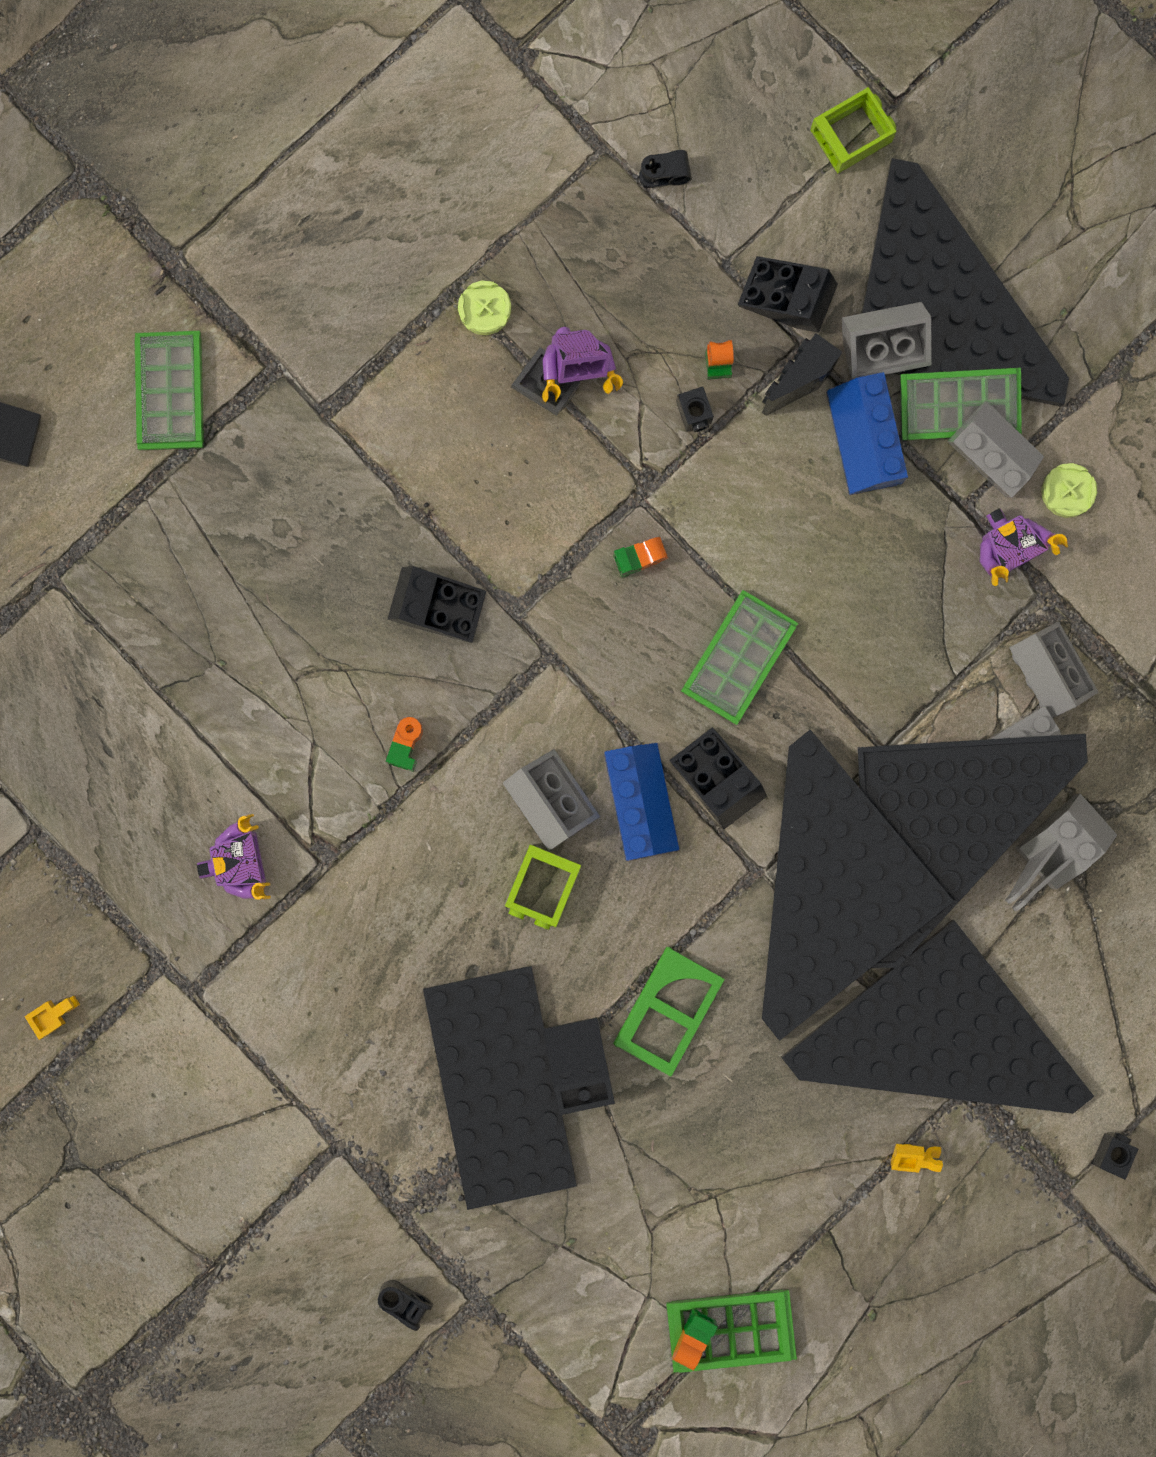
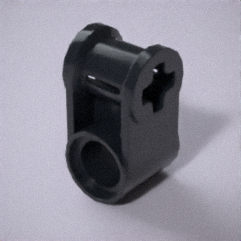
M675 150L669 153L646 156L641 163V170L639 172L640 183L647 188H655L668 185H682L691 181L692 176L687 151Z
M396 1280L386 1281L379 1291V1307L414 1331L419 1330V1323L426 1311L431 1310L433 1307V1303L425 1296L412 1291ZM394 1291L398 1294L399 1298L394 1302H390L385 1299L384 1293Z

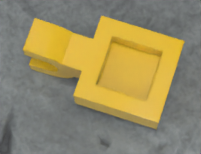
M75 995L64 999L56 1006L50 1000L24 1017L37 1038L41 1040L66 1024L62 1016L78 1007L80 1003Z
M896 1144L891 1158V1170L919 1173L921 1168H927L934 1172H941L943 1161L933 1159L940 1157L941 1147H930L924 1152V1147Z

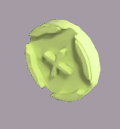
M482 280L472 283L461 294L458 302V312L461 322L468 330L478 335H491L499 332L506 326L511 316V302L508 293L498 284Z
M1074 463L1061 464L1052 469L1044 478L1041 487L1042 499L1046 507L1055 515L1064 518L1077 517L1085 513L1094 504L1097 496V484L1094 477H1091L1085 467Z

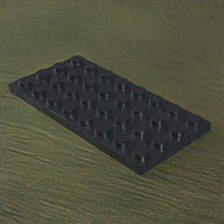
M532 965L423 988L467 1210L577 1187L563 1115H559L543 1033L544 1023Z

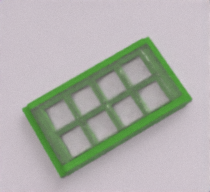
M201 332L135 333L137 449L203 448Z
M1021 368L900 374L902 440L951 438L984 401H987L1022 434Z
M742 590L681 692L737 725L798 623Z
M789 1289L666 1302L672 1356L693 1308L715 1319L718 1326L714 1336L711 1337L705 1351H703L696 1368L691 1370L672 1360L674 1373L785 1362L797 1359Z

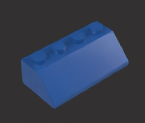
M884 372L858 377L827 390L826 393L849 495L903 484L908 475Z
M658 743L605 751L604 757L625 860L628 861L679 850Z

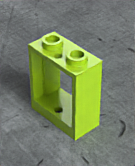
M869 87L814 118L810 129L837 174L892 143L897 132L894 120L885 114L880 98L873 94ZM863 108L880 137L848 154L831 125L856 110Z
M529 845L505 904V907L510 908L508 914L520 919H524L525 915L535 919V925L547 930L551 926L557 927L581 865ZM532 857L571 873L553 918L514 902Z

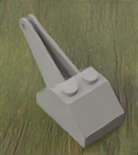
M1080 793L1075 794L1016 847V850L1028 863L1005 901L1008 904L1012 903L1030 886L1038 874L1041 878L1016 901L1012 907L1014 911H1018L1025 906L1046 884L1051 889H1058L1086 871L1106 853L1116 838L1117 834Z

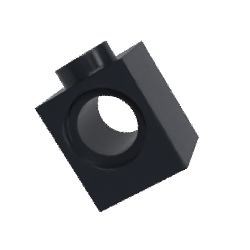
M704 387L678 394L676 403L686 432L690 430L700 432L709 428V424L712 423L714 416ZM694 406L699 407L703 414L695 417L689 413L688 409Z
M1115 1132L1114 1137L1104 1133L1091 1164L1126 1180L1139 1149L1130 1145L1132 1139ZM1119 1147L1121 1150L1120 1157L1117 1160H1112L1111 1153L1113 1149Z

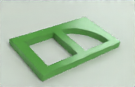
M666 946L613 1044L615 1047L623 1049L671 1077L725 979L677 953L671 947ZM679 979H698L711 984L693 1018L655 997L656 994L665 985ZM649 1007L687 1028L669 1062L631 1041Z

